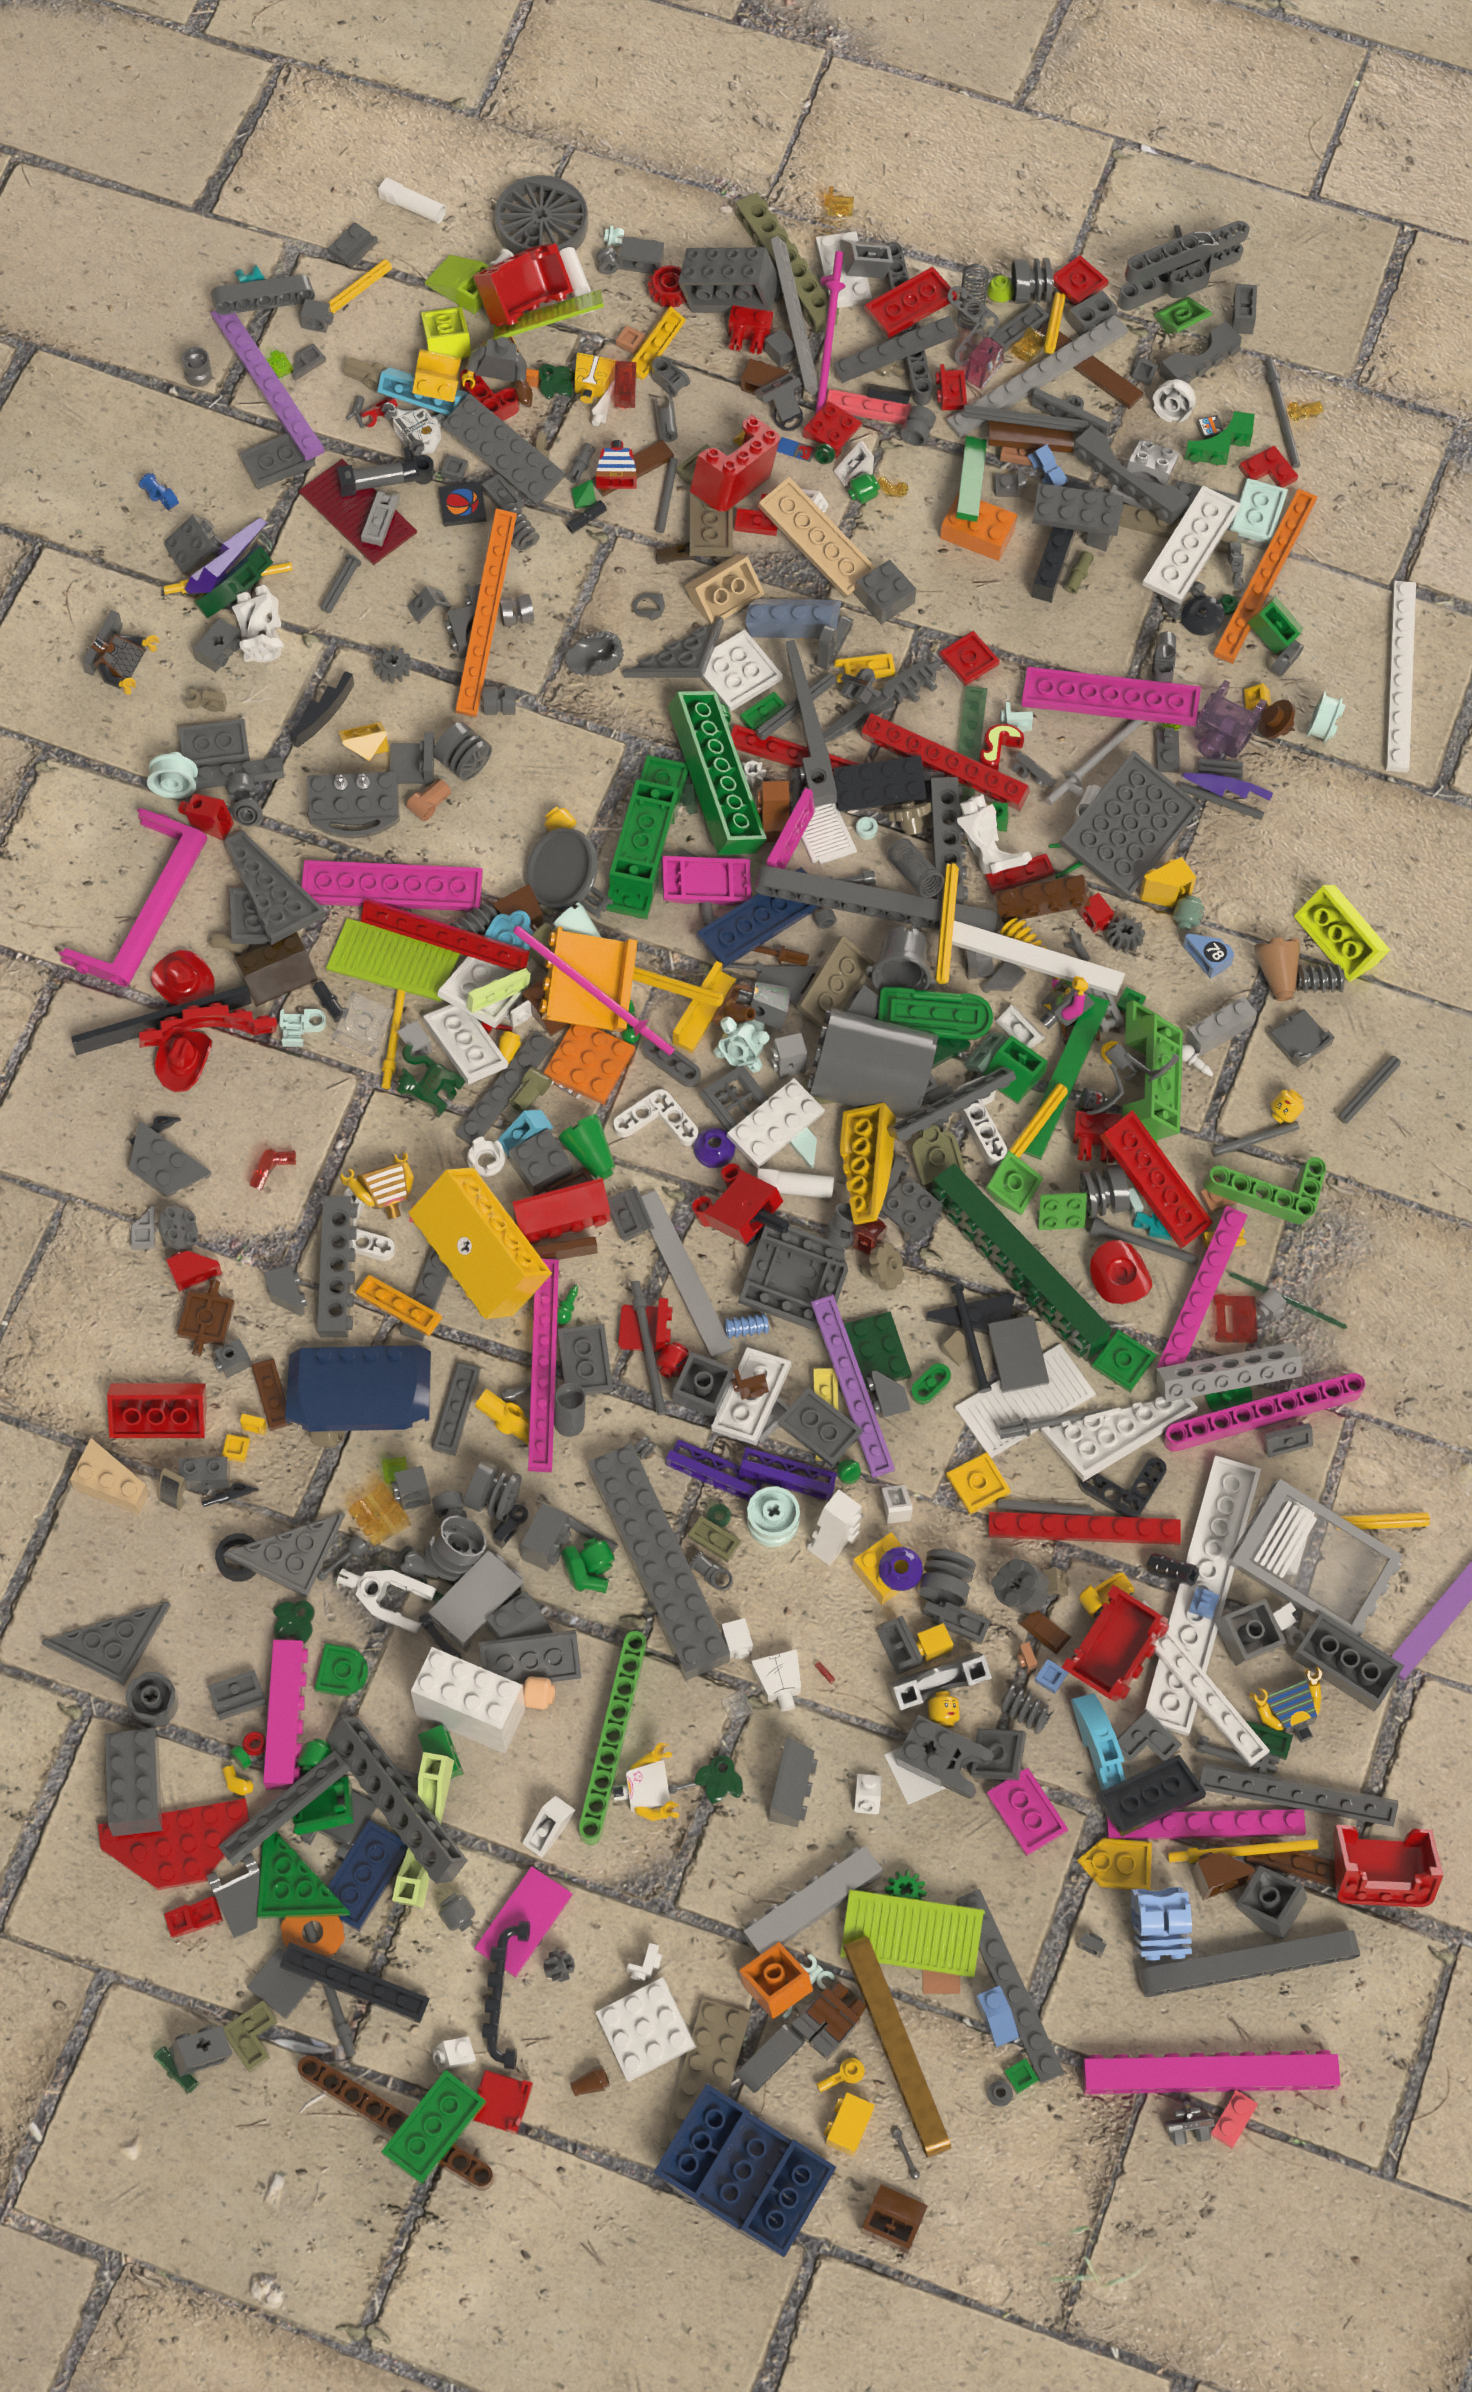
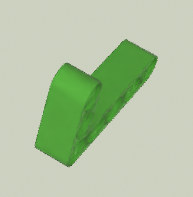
M1319 1157L1310 1158L1298 1172L1294 1192L1223 1166L1213 1167L1204 1177L1203 1186L1210 1193L1300 1225L1305 1223L1316 1211L1326 1165ZM1309 1167L1312 1168L1315 1171V1173L1311 1172ZM1213 1176L1217 1177V1178L1219 1179L1220 1183H1219V1182H1216V1181L1213 1179ZM1234 1184H1237L1241 1190H1238ZM1304 1188H1307L1310 1191V1194L1307 1193L1304 1190ZM1256 1192L1260 1193L1262 1198L1258 1197ZM1277 1200H1280L1284 1206H1281ZM1299 1208L1303 1209L1305 1214L1301 1213Z

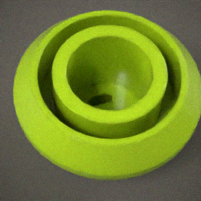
M998 275L988 283L987 295L991 300L1003 303L1009 301L1014 296L1015 289L1007 276Z

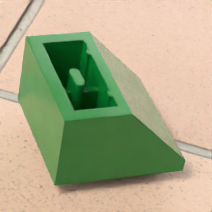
M1276 595L1247 622L1275 655L1288 647L1303 630L1301 624Z
M1011 1035L997 1051L983 1076L1003 1066L1013 1070L1016 1080L1010 1082L1008 1087L997 1090L1018 1105L1046 1073L1048 1061Z

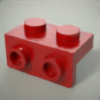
M940 364L939 372L935 373L936 385H940V389H937V402H941L942 411L963 410L964 406L967 405L964 370L945 371L944 364Z

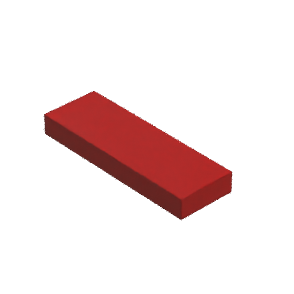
M1046 853L1033 857L1026 865L1001 870L994 874H984V877L992 895H994L997 891L1016 888L1054 876L1055 871Z

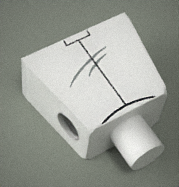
M797 1650L753 1660L751 1669L766 1701L773 1702L778 1700L783 1712L794 1709L795 1704L792 1696L801 1693Z

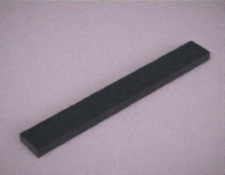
M244 985L71 1037L76 1055L138 1038L139 1032L147 1028L160 1030V1021H164L168 1017L182 1019V1010L189 1006L204 1008L209 1007L210 1004L221 1003L222 1005H228L229 1010L250 1005L252 1001L248 987Z

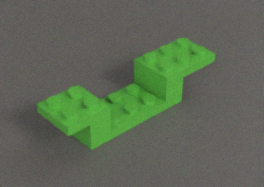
M1131 1001L1126 1006L1125 1044L1146 1055V1068L1150 1071L1160 1069L1171 1060L1173 1054L1180 1057L1174 1066L1155 1080L1149 1082L1148 1079L1151 1076L1145 1072V1099L1123 1105L1122 1117L1133 1110L1158 1145V1140L1180 1133L1183 1030L1136 1001Z

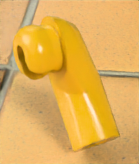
M233 1765L222 1769L227 1788L230 1792L246 1795L253 1791L254 1785L252 1781L238 1778Z

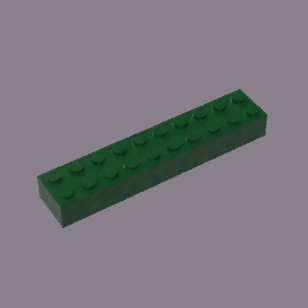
M955 1163L933 1179L931 1195L943 1204L942 1211L946 1214L948 1221L953 1226L957 1225L962 1231L963 1237L968 1242L972 1241L977 1246L979 1254L985 1259L988 1258L993 1263L995 1271L1000 1275L1003 1274L1009 1280L1008 1283L1011 1288L1019 1291L1024 1296L1028 1306L1035 1308L1046 1324H1051L1057 1336L1062 1341L1066 1340L1069 1343L1073 1353L1078 1358L1082 1357L1087 1362L1106 1346L1112 1329L1110 1325Z

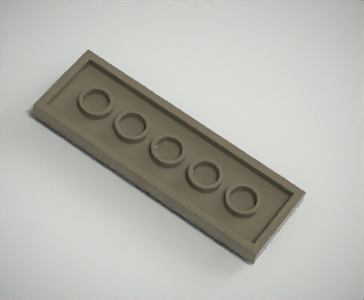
M702 1999L692 2033L696 2048L687 2052L660 2149L667 2150L706 2083L728 2097L749 2023L750 2012Z

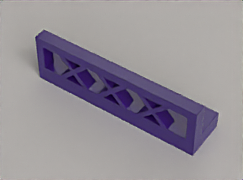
M679 1439L673 1451L670 1450L666 1457V1466L750 1502V1499L760 1490L763 1482L757 1481L756 1485L753 1486L741 1481L746 1478L738 1476L739 1465ZM680 1448L690 1451L692 1459L679 1454ZM708 1459L712 1461L714 1468L704 1465L698 1461ZM726 1468L733 1470L735 1478L720 1470Z
M746 1447L738 1476L830 1501L837 1473ZM748 1455L757 1457L761 1464L748 1461ZM774 1463H778L782 1465L785 1471L775 1469L769 1466ZM799 1469L804 1471L807 1477L796 1475L792 1472ZM823 1476L830 1478V1482L827 1484L814 1479Z

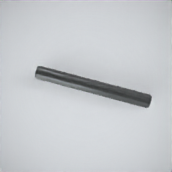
M827 673L809 687L813 701L835 684V676ZM795 698L756 730L757 737L765 740L799 713L797 699Z

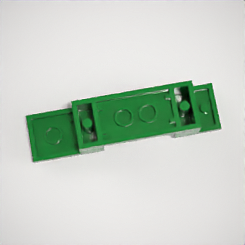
M647 755L640 780L636 779L610 869V887L607 896L611 898L613 903L606 906V911L648 920L658 885V868L670 825L675 824L689 774L687 763Z

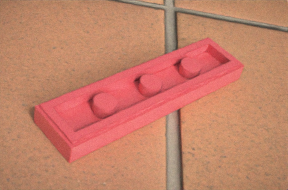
M833 389L828 390L826 403L830 401L850 415L903 425L907 421L911 410V404L909 403L902 404L874 399L866 395Z

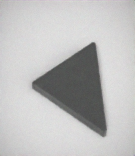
M718 617L716 622L708 627L704 625L691 632V636L682 641L678 639L664 647L665 650L657 655L651 654L638 662L637 666L625 668L623 670L624 678H703L724 624L723 617Z
M340 1513L226 1551L223 1557L307 1597L346 1514Z
M164 1602L162 1605L138 1610L120 1618L99 1622L91 1627L73 1630L52 1639H44L42 1645L124 1686L170 1609L171 1604Z

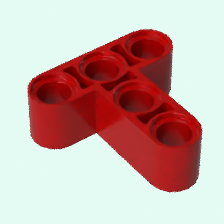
M464 369L459 375L460 390L468 392V394L470 393L490 411H493L492 413L502 421L519 412L520 404L516 389L505 388L494 394L481 376L475 375V372L473 374L475 386L471 389L470 383L472 380H466L464 386L462 384V376L468 370Z

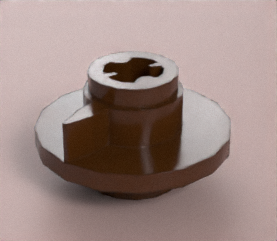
M1282 699L1267 707L1259 722V733L1265 739H1274L1280 735H1287L1290 731H1295L1293 728L1295 706L1289 700Z

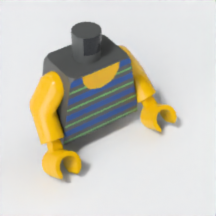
M1315 1666L1316 1673L1313 1676H1310L1308 1668L1304 1670L1305 1676L1310 1680L1308 1683L1306 1680H1303L1269 1695L1266 1690L1258 1688L1260 1691L1258 1698L1253 1692L1249 1695L1252 1701L1257 1702L1256 1708L1264 1724L1272 1729L1288 1734L1295 1731L1300 1743L1313 1738L1308 1726L1315 1722L1317 1715L1320 1713L1322 1695L1318 1680L1321 1679L1322 1672L1317 1666Z

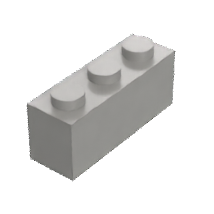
M1243 996L1188 1028L1185 1041L1193 1046L1195 1053L1200 1054L1199 1058L1253 1026L1257 1012Z

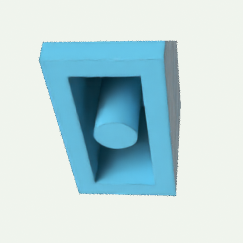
M542 1110L523 1111L500 1136L498 1141L509 1157L510 1149L548 1128L551 1130L553 1126Z

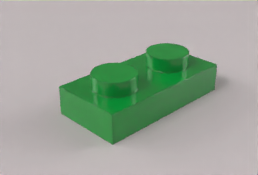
M772 692L740 715V720L748 729L756 731L787 705L775 692Z

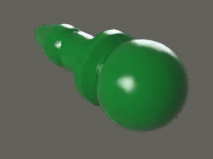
M630 1000L628 1012L635 1017V1007L633 1001ZM627 1023L626 1029L622 1031V1039L629 1044H634L639 1040L640 1033L635 1037L634 1028Z
M574 1285L569 1290L565 1300L560 1301L557 1308V1323L567 1324L572 1319V1312L575 1309L573 1303L578 1295V1285Z

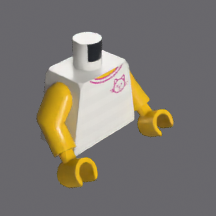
M658 1743L655 1750L641 1757L630 1767L629 1771L626 1772V1785L613 1786L614 1801L629 1799L630 1810L650 1821L665 1819L669 1816L677 1819L680 1815L672 1812L675 1807L680 1805L670 1801L664 1760H661V1758L668 1759L672 1756V1752L663 1753L664 1748L669 1746L667 1743Z

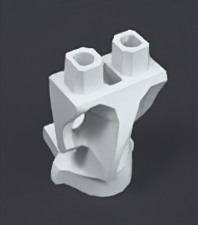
M261 585L255 589L257 597L251 599V595L248 592H243L237 595V605L232 606L239 622L242 637L248 638V640L240 641V649L244 651V661L246 662L273 661L281 655V649L284 648V644L275 629L281 627V620L278 614L279 601L271 594L267 586ZM268 613H271V614H272V620H271V621H270V619L268 618ZM262 630H264L266 633L265 635H258L259 632Z
M983 794L968 799L969 801L960 804L963 815L957 818V823L964 829L974 854L978 856L982 874H994L1001 870L1026 865L1028 861L1032 860L1031 854L1028 851L1010 854L997 848L995 841H998L999 838L997 834L996 810L993 804L986 805Z

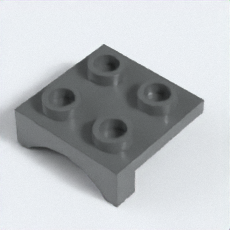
M1305 1009L1294 1016L1291 1014L1289 1019L1286 1017L1280 1026L1269 1033L1271 1039L1297 1068L1332 1045L1335 1038L1330 1031L1325 1033Z

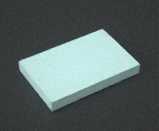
M1247 478L1239 501L1241 506L1233 519L1230 531L1239 533L1238 536L1270 544L1288 489Z

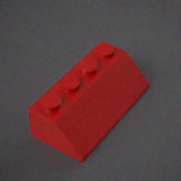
M603 1178L512 1202L514 1222L531 1245L538 1243L542 1239H555L564 1233H578L587 1227H600L611 1221Z
M206 1383L110 1384L107 1393L109 1438H205L207 1411Z

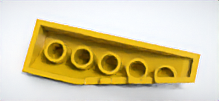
M885 1103L843 1112L840 1154L844 1161L843 1170L847 1177L846 1186L850 1193L849 1201L855 1225L877 1220L887 1192L894 1151V1138L889 1135L887 1128L896 1124V1116Z

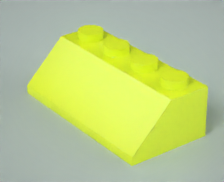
M1323 885L1294 915L1295 919L1334 965L1339 964L1341 970L1342 968L1344 969L1345 978L1349 982L1376 966L1391 951L1335 885Z

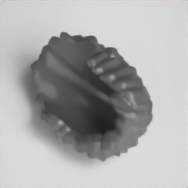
M597 631L595 634L590 633V635L585 637L581 636V639L575 642L573 647L567 649L568 654L565 655V663L570 672L574 671L575 674H581L583 677L585 675H592L594 677L595 675L602 676L606 673H611L620 666L624 656L621 640L616 634L609 631Z

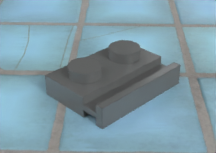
M354 222L328 247V253L343 264H348L349 268H352L378 243V238L372 236L369 231Z
M634 1186L629 1191L625 1190L608 1198L610 1212L624 1242L644 1234L649 1229L655 1228L637 1186Z
M255 1670L208 1686L219 1721L266 1705Z

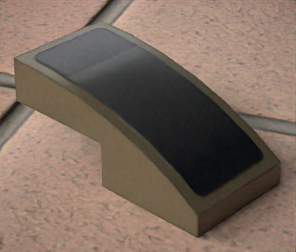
M163 1468L158 1487L159 1501L180 1511L185 1504L183 1499V1493L187 1488L185 1478Z

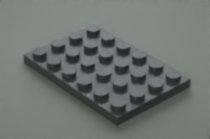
M1133 751L1058 844L1127 900L1143 881L1144 875L1156 865L1202 806L1138 753Z

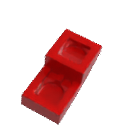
M214 1896L193 1905L185 1904L164 1914L172 1938L189 1934L223 1921L217 1899Z

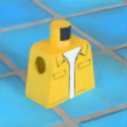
M577 353L575 392L581 394L580 400L583 403H592L594 397L602 398L616 376V360Z

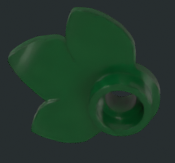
M544 364L539 368L540 391L548 400L555 393L568 397L572 396L573 387L571 381L575 379L574 371L565 366L554 367L551 364Z
M298 1601L295 1604L291 1602L279 1604L273 1611L275 1616L279 1618L274 1627L275 1638L283 1639L293 1635L295 1640L303 1641V1644H305L313 1632L311 1624L315 1615L313 1605L307 1601ZM304 1608L305 1614L300 1617L299 1611Z
M717 1756L710 1765L701 1767L696 1773L694 1784L706 1786V1794L711 1804L721 1801L727 1793L733 1797L740 1798L743 1791L742 1778L734 1771V1763L727 1756ZM720 1763L726 1764V1772L722 1773L718 1770Z

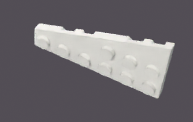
M1158 1397L1155 1401L1145 1404L1141 1402L1132 1404V1407L1121 1410L1119 1407L1088 1415L1083 1420L1071 1423L1069 1420L1062 1422L1060 1426L1052 1428L1049 1426L1042 1427L1041 1434L1084 1482L1166 1432L1170 1425L1184 1421L1197 1413L1198 1407L1190 1398L1165 1402L1163 1397Z

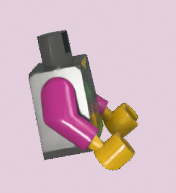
M1055 976L1052 978V990L1042 1001L1043 1007L1048 1012L1039 1020L1047 1029H1050L1057 1021L1064 1026H1069L1095 1004L1085 992L1088 989V983L1085 979L1075 976L1071 982Z

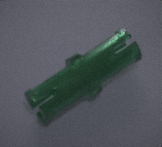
M166 2046L161 2047L154 2054L153 2058L167 2071V2076L170 2079H174L187 2094L191 2093L198 2086L199 2081L191 2074L179 2077L170 2051Z

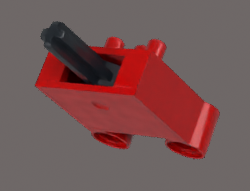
M734 1163L726 1165L721 1170V1177L727 1190L714 1205L711 1199L706 1196L699 1197L692 1203V1210L700 1225L704 1227L710 1226L744 1244H747L763 1225L780 1234L787 1233L790 1226L788 1221L773 1214L784 1202L777 1187L741 1170L740 1166Z

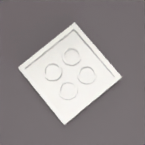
M743 630L714 648L702 679L712 691L717 692L719 700L731 712L782 681L783 675L748 632Z
M468 956L439 989L438 997L496 1028L526 990L474 1013H470L466 1007L469 992L475 988L488 985L494 980L504 978L514 971ZM532 980L529 981L528 989L531 987Z
M663 1977L596 2012L628 2082L696 2048L680 2010Z

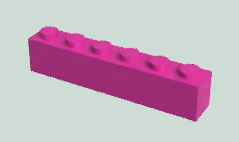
M273 1640L263 1781L265 1789L287 1790L301 1778V1768L297 1767V1758L301 1753L302 1743L298 1742L299 1734L304 1732V1720L300 1719V1712L305 1711V1696H302V1687L307 1685V1672H303L304 1663H308L309 1651L305 1649L303 1641Z

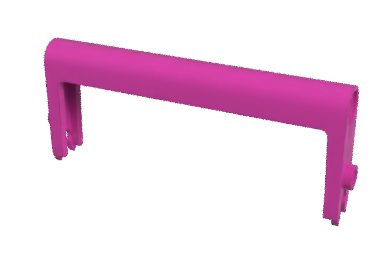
M142 808L137 809L139 819L142 820L140 823L142 826L179 840L114 962L107 963L68 948L58 953L64 957L61 958V962L75 968L78 972L82 974L89 973L123 987L130 985L208 840L207 836L198 829L174 821L165 814H156Z

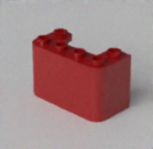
M556 243L531 247L473 275L490 324H495L496 327L504 324L507 326L518 322L517 318L524 315L523 311L527 309L528 311L535 310L540 307L539 303L562 301L567 298V294L573 292Z
M752 414L743 421L742 429L745 435L740 448L729 456L716 448H708L697 457L690 492L717 511H728L771 477L780 436L775 430Z
M1113 1585L1107 1594L1110 1603L1103 1604L1102 1607L1104 1608L1080 1647L1074 1650L1077 1656L1073 1655L1071 1659L1067 1657L1061 1668L1108 1699L1117 1702L1119 1699L1124 1700L1131 1690L1129 1684L1133 1678L1137 1679L1144 1669L1141 1665L1146 1657L1148 1659L1152 1657L1157 1648L1155 1646L1156 1641L1159 1637L1163 1638L1166 1635L1170 1626L1167 1624L1168 1618Z

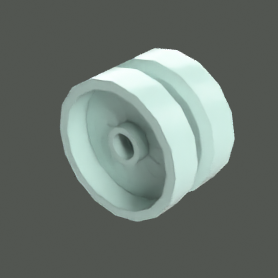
M777 1486L766 1487L757 1491L750 1499L747 1507V1529L751 1537L759 1544L768 1547H780L790 1542L796 1535L799 1527L800 1510L795 1496L788 1490Z

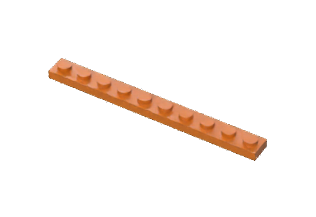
M1298 488L1213 656L1234 664L1252 628L1247 622L1263 607L1318 496Z
M501 509L495 510L455 709L457 714L477 717L517 513Z

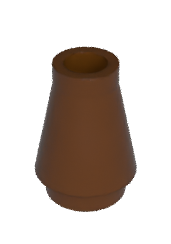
M730 1003L725 1007L723 1016L724 1018L731 1017L738 1025L754 1020L756 1012L752 1007Z
M594 2067L577 2080L570 2082L575 2097L605 2091V2088L610 2086L608 2076L603 2067L598 2069Z

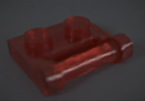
M1214 1295L1213 1303L1216 1305L1217 1318L1215 1341L1221 1343H1257L1255 1296ZM1225 1306H1231L1233 1333L1226 1331Z

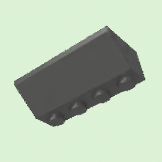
M1322 1612L1291 1657L1313 1673H1316L1315 1666H1317L1322 1672L1321 1678L1374 1712L1380 1706L1404 1667L1403 1664Z

